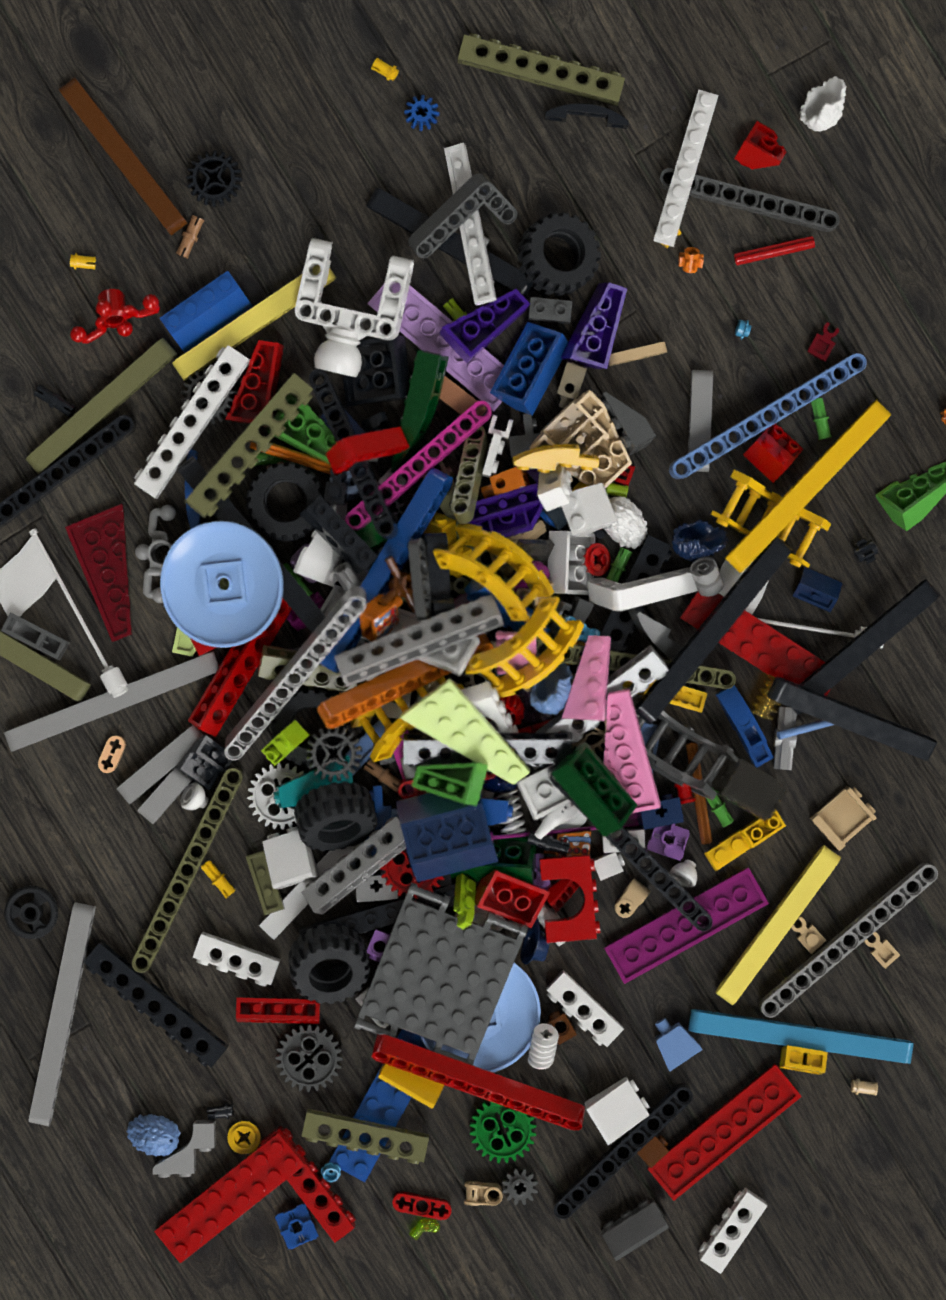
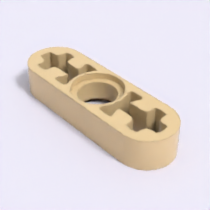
M665 342L613 353L610 356L609 366L667 353Z

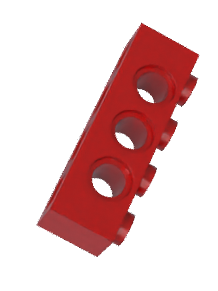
M237 998L236 1021L320 1024V1003H316V1000L310 1001L308 999Z

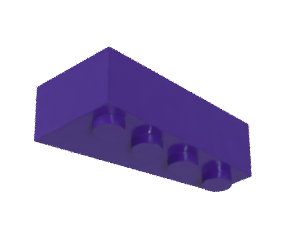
M612 283L598 284L561 359L594 369L608 368L627 288Z
M515 289L497 298V300L476 309L472 313L443 326L439 334L466 363H469L528 309L530 303Z

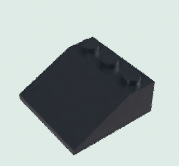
M397 336L393 340L373 338L360 341L361 344L356 347L360 351L362 365L357 377L342 374L346 407L405 399L410 388L405 336Z

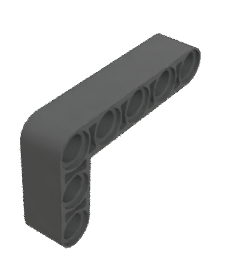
M478 173L462 185L410 236L408 245L418 257L427 258L483 204L504 224L514 222L517 218V211L484 175Z

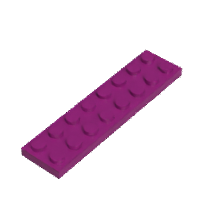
M749 867L693 897L709 913L713 920L709 930L699 931L675 907L605 946L604 949L623 983H628L768 905L769 903ZM692 902L684 903L683 909H690ZM700 916L697 923L703 924L707 917Z

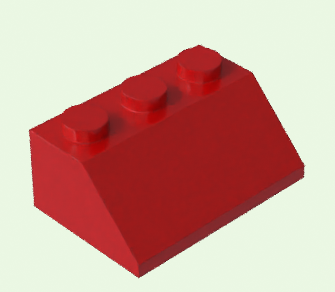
M493 870L480 880L476 888L475 904L478 908L532 928L550 891L498 870Z

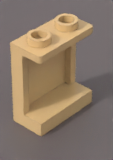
M846 786L810 818L838 851L842 850L846 846L845 843L869 822L876 819L874 815L876 811L869 803L864 804L861 801L862 795L855 787L851 789Z

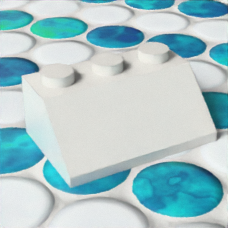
M549 531L548 569L550 573L549 580L554 583V594L589 595L587 580L594 578V576L586 572L587 567L582 564L585 562L583 557L586 554L585 548L595 543L594 533L580 538L573 537L571 531Z

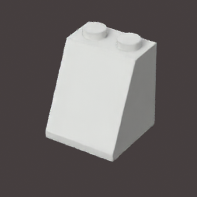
M297 826L287 829L286 834H271L267 836L268 840L262 841L273 889H283L320 876L312 850L300 839Z
M627 1076L585 1101L587 1112L608 1145L649 1116L647 1109L650 1106L644 1097L640 1099L636 1093L639 1091V1088L634 1080L629 1081Z

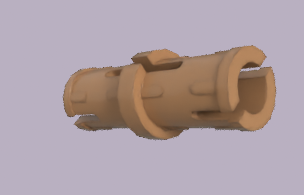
M192 215L186 232H183V239L176 251V254L181 256L185 248L183 257L187 259L194 242L198 240L197 235L204 223V220L199 218L195 226L197 216Z
M370 759L364 770L379 779V783L383 782L397 793L399 791L397 785H399L401 780L392 775L388 768L385 770Z

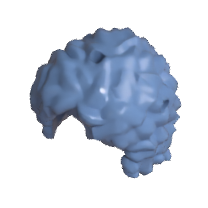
M560 663L548 676L531 687V706H534L539 712L543 714H558L561 710L565 709L572 687L571 680H573L572 672L569 670L570 667L566 663Z
M140 1114L138 1118L135 1117L134 1121L129 1122L126 1131L128 1133L127 1138L132 1143V1146L136 1147L137 1151L141 1150L146 1155H153L155 1157L172 1153L177 1148L179 1143L178 1137L181 1134L176 1123L164 1116L148 1114L144 1117Z

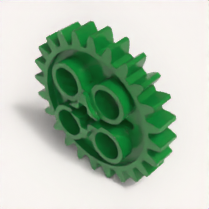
M483 1101L484 1108H476L479 1115H472L476 1122L470 1123V1127L475 1128L470 1131V1135L476 1136L472 1139V1143H479L476 1146V1151L483 1149L482 1157L489 1154V1161L497 1157V1163H500L501 1158H504L505 1162L508 1163L509 1157L516 1161L517 1154L523 1158L522 1150L530 1151L527 1144H534V1140L530 1137L536 1136V1132L531 1130L536 1128V1123L530 1122L535 1118L491 1101L489 1105ZM511 1111L515 1116L512 1120L508 1121L504 1119V1113ZM496 1112L499 1113L504 1128H507L506 1132L511 1146L507 1145L503 1132L499 1131L500 1124L495 1116ZM487 1119H492L495 1121V1126L487 1128L484 1122ZM516 1130L522 1133V1137L517 1140L511 1137V1133ZM500 1138L503 1144L500 1147H494L491 1143L493 1139Z

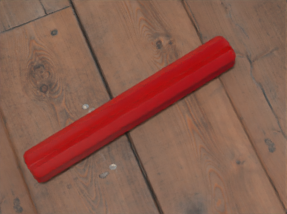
M813 236L735 253L734 262L736 265H742L812 249L815 247V240Z

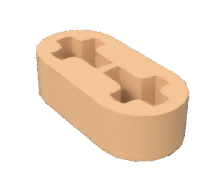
M115 735L107 740L98 761V767L102 772L111 773L117 768L126 747L123 737ZM117 739L120 740L119 744L122 745L121 748H117L115 752L112 753L111 751L113 749V745L111 744V741L114 742ZM110 755L113 756L111 759L113 767L105 769L103 760H108Z

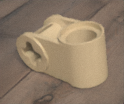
M634 878L616 902L615 912L622 918L630 917L647 898L651 890ZM628 903L629 912L624 911L620 913V904L625 905Z
M478 1181L464 1182L466 1187L465 1205L495 1206L502 1201L503 1188L501 1185ZM496 1190L500 1196L493 1199L488 1195V1192Z

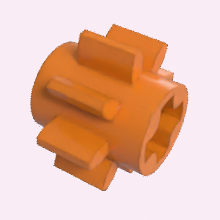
M688 247L684 250V253H679L678 266L682 267L684 272L695 273L698 271V268H703L704 254H700V250L697 248Z

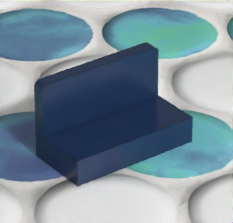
M805 567L801 579L794 590L793 597L831 612L839 598L842 583Z

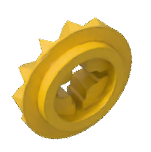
M240 1121L230 1128L227 1137L231 1149L239 1154H249L256 1150L261 1139L257 1126L250 1121ZM250 1131V1134L248 1136L249 1142L243 1140L242 1142L238 1143L241 1137L239 1133L242 1132L243 1134H246Z

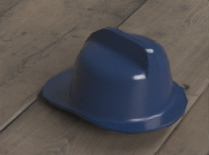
M538 918L532 928L528 927L523 939L521 949V962L523 964H528L532 960L545 961L550 943L546 942V933L540 930Z

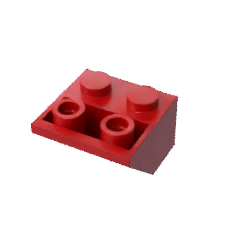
M775 423L764 430L743 456L774 483L798 457L803 448Z

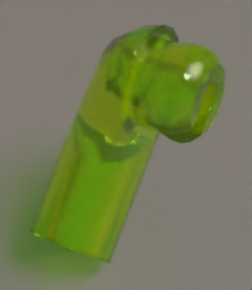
M421 1219L409 1235L418 1240L423 1232H438L440 1224L435 1219Z

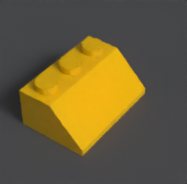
M384 1063L379 1070L378 1078L432 1109L444 1088L443 1084Z

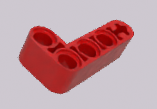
M395 427L344 438L328 450L325 455L333 473L338 474L349 469L356 462L398 454L407 450L410 446L402 428Z

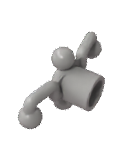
M164 505L150 512L148 533L152 537V544L150 546L140 544L135 550V555L139 560L149 559L150 568L144 573L143 593L147 598L153 599L159 604L163 603L161 587H157L153 591L151 590L152 576H161L163 563L157 560L155 552L158 547L163 545L171 549L173 544L169 542L167 533L157 531L156 528L158 516L165 521H171L175 517L176 510L171 505Z

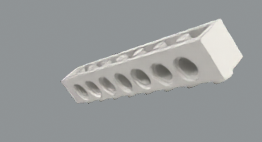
M229 345L226 348L222 347L216 356L218 360L214 366L211 364L204 375L207 377L203 383L199 382L193 390L194 396L191 400L187 399L181 408L183 410L179 418L176 416L169 426L172 428L167 435L163 434L158 442L160 446L157 451H152L146 459L148 464L145 469L141 468L134 477L136 479L134 484L158 499L177 468L181 465L250 362L247 357ZM223 364L231 365V372L224 375L221 373L220 369ZM212 381H218L220 384L216 392L209 390V384ZM201 398H205L208 401L205 409L197 407V402ZM190 415L196 418V423L192 427H188L185 423L186 418ZM177 433H183L184 441L181 444L174 442V436ZM171 450L173 453L172 459L167 462L164 461L162 458L163 452ZM155 467L161 470V475L157 479L151 477V470Z

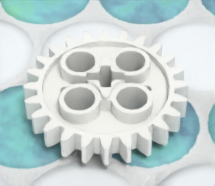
M281 762L278 763L277 768L270 764L269 771L263 767V775L255 774L258 781L251 780L255 787L248 788V791L253 793V795L247 797V799L253 800L249 808H256L253 815H260L259 822L265 819L266 827L271 822L273 823V829L280 824L281 829L284 830L285 824L292 828L293 821L296 822L295 808L287 807V814L283 808H280L279 814L274 815L270 813L269 806L275 803L273 793L266 795L263 792V786L270 784L273 786V792H276L275 778L278 779L279 785H281L286 777L293 779L304 774V771L296 772L297 766L291 770L289 769V763L285 765V768H282Z

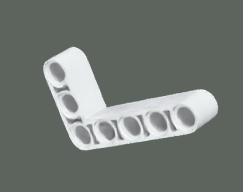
M690 567L624 584L605 578L587 580L589 601L614 611L627 610L698 591L695 580H693Z

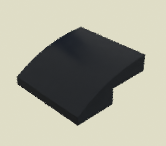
M203 735L185 754L177 769L205 789L210 790L219 774H224L233 760L225 756V749L207 735Z

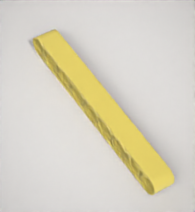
M319 265L314 266L312 269L314 276L320 273L321 268ZM331 268L329 269L326 286L337 278ZM302 275L177 358L172 364L184 381L189 379L188 377L194 376L196 371L200 372L218 360L216 356L222 347L226 348L229 345L234 349L296 306Z
M825 845L818 850L718 986L715 992L717 995L731 1005L737 1002L841 859L839 855Z

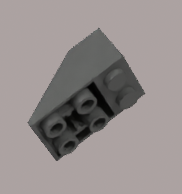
M604 392L600 400L604 403L628 456L647 447L656 435L646 418L607 392Z

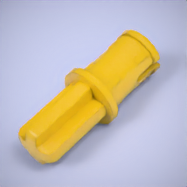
M210 860L201 866V869L212 881L211 884L215 885L225 898L236 891L224 877L225 874H221Z

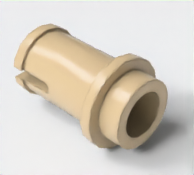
M857 1078L851 1082V1092H854L855 1095L863 1093L876 1096L878 1083L860 1081Z

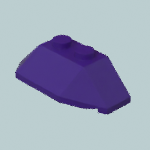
M538 483L477 501L474 517L467 524L481 526L482 530L489 533L495 531L506 538L533 530L544 508L538 497Z

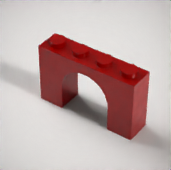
M589 854L539 858L542 881L569 879L580 885L584 892V902L578 913L568 918L545 920L546 942L597 939L596 933H600V923L595 921V913L599 911L598 900L593 898V892H597L596 879H592L591 871H595L594 858L590 859Z

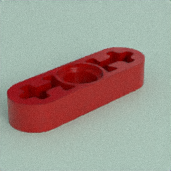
M403 1191L396 1193L392 1202L394 1209L398 1212L438 1220L448 1219L452 1211L451 1204L447 1200ZM404 1197L406 1202L411 1203V1198H413V1209H409L410 1204L406 1203L403 1207H400L399 1202H396V1200ZM418 1201H426L428 1208L425 1211H419L416 1208ZM431 1202L435 1203L434 1207L436 1208L445 1205V1209L448 1212H444L441 1215L439 1210L433 1209V1213H429L431 1211Z

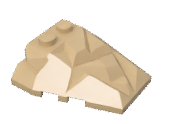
M590 389L579 398L573 399L541 430V434L529 447L532 449L553 444H574L579 446L581 454L598 456L600 460L598 468L584 470L577 465H572L571 468H564L579 481L589 486L603 483L605 489L632 464L604 403Z

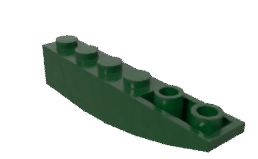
M418 350L414 358L415 366L413 374L409 379L410 388L404 401L405 410L400 419V426L410 447L401 453L394 454L391 459L392 473H395L416 454L428 431L440 398L449 359L448 356Z

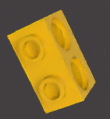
M786 1045L781 1050L779 1068L820 1075L825 1073L828 1052Z

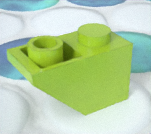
M294 720L261 751L276 766L302 743L309 734Z

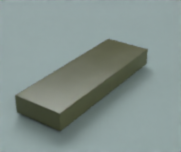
M265 851L245 856L264 916L284 910L285 907L279 889H273Z

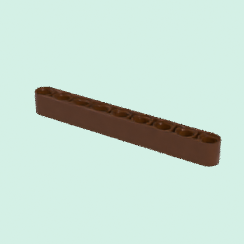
M74 77L59 88V92L169 234L172 236L187 224L186 220L77 79Z

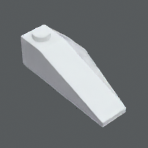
M348 503L346 505L330 504L334 511L345 521ZM314 530L311 535L313 540L308 548L304 546L293 572L334 587L335 582H337L334 576V569L342 564V558Z

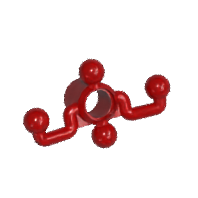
M118 289L104 290L98 295V303L96 304V311L100 315L95 321L97 329L86 335L87 333L83 327L76 326L71 329L70 337L75 342L88 344L102 336L108 327L117 328L120 336L127 337L133 331V326L127 319L131 317L143 318L157 314L160 311L159 300L155 295H146L142 303L144 309L137 310L133 305H126L125 296L122 291Z

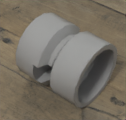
M703 557L692 563L690 572L693 580H695L699 594L705 597L718 594L723 589L724 582L716 561L710 557Z

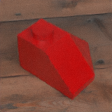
M757 121L734 159L750 169L777 166L785 156L786 150L784 146H779L776 141L778 136L775 131Z

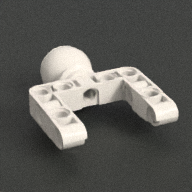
M312 238L303 269L295 314L302 321L322 325L327 332L325 336L328 340L323 342L315 353L314 368L357 377L362 365L361 354L356 347L361 344L360 340L366 336L393 340L399 334L414 261L397 256L391 257L377 316L322 304L321 302L324 285L326 286L331 264L329 259L333 242ZM319 265L321 268L320 273L314 276L312 269L314 266ZM399 282L401 285L400 291L393 293L392 286ZM306 306H310L311 314L305 317L303 310ZM329 310L331 312V318L330 320L325 321L323 319V314L325 311ZM369 319L371 327L368 330H364L363 323ZM386 324H390L392 327L391 332L385 335L383 327Z

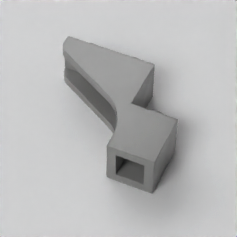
M195 1120L190 1142L157 1161L153 1167V1175L158 1174V1177L166 1178L170 1177L171 1174H179V1177H190L191 1174H194L196 1171V1149H199L200 1152H209L211 1148L216 1146V1120Z

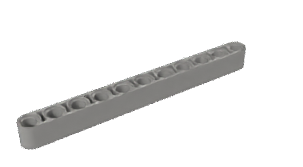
M351 587L229 733L225 739V756L228 759L238 760L245 754L366 608V593L362 587Z
M213 651L127 685L128 691L119 697L113 698L112 694L107 692L6 731L4 735L10 751L13 752L217 672L220 666Z
M922 863L764 996L759 1003L761 1012L770 1018L778 1015L930 886L938 877L936 867L929 863ZM925 868H931L932 874L928 878H924L922 875ZM910 881H915L916 888L909 892L907 884ZM898 894L900 902L892 905L891 897ZM878 908H883L885 911L884 916L881 918L875 917V911ZM863 921H867L869 928L864 932L860 931L859 925ZM846 935L853 936V942L849 945L843 943ZM831 948H836L838 952L834 958H828V951ZM821 962V969L817 972L812 971L813 963ZM800 975H805L806 982L802 985L796 984V978ZM783 989H790L789 997H780V992ZM773 1002L775 1004L774 1009L770 1012L765 1011V1004Z
M75 902L72 908L29 1115L30 1123L50 1126L95 915V906Z

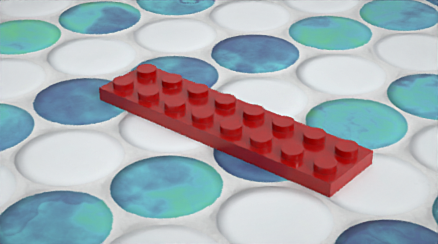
M697 591L680 618L698 629L724 596L718 593L714 596L705 597ZM744 610L718 642L775 679L778 676L796 684L803 682L825 663L746 610Z
M774 1063L671 1147L669 1152L652 1168L648 1166L647 1169L674 1201L802 1096Z
M279 1131L159 1226L154 1232L178 1262L182 1263L305 1166L306 1162L281 1131Z

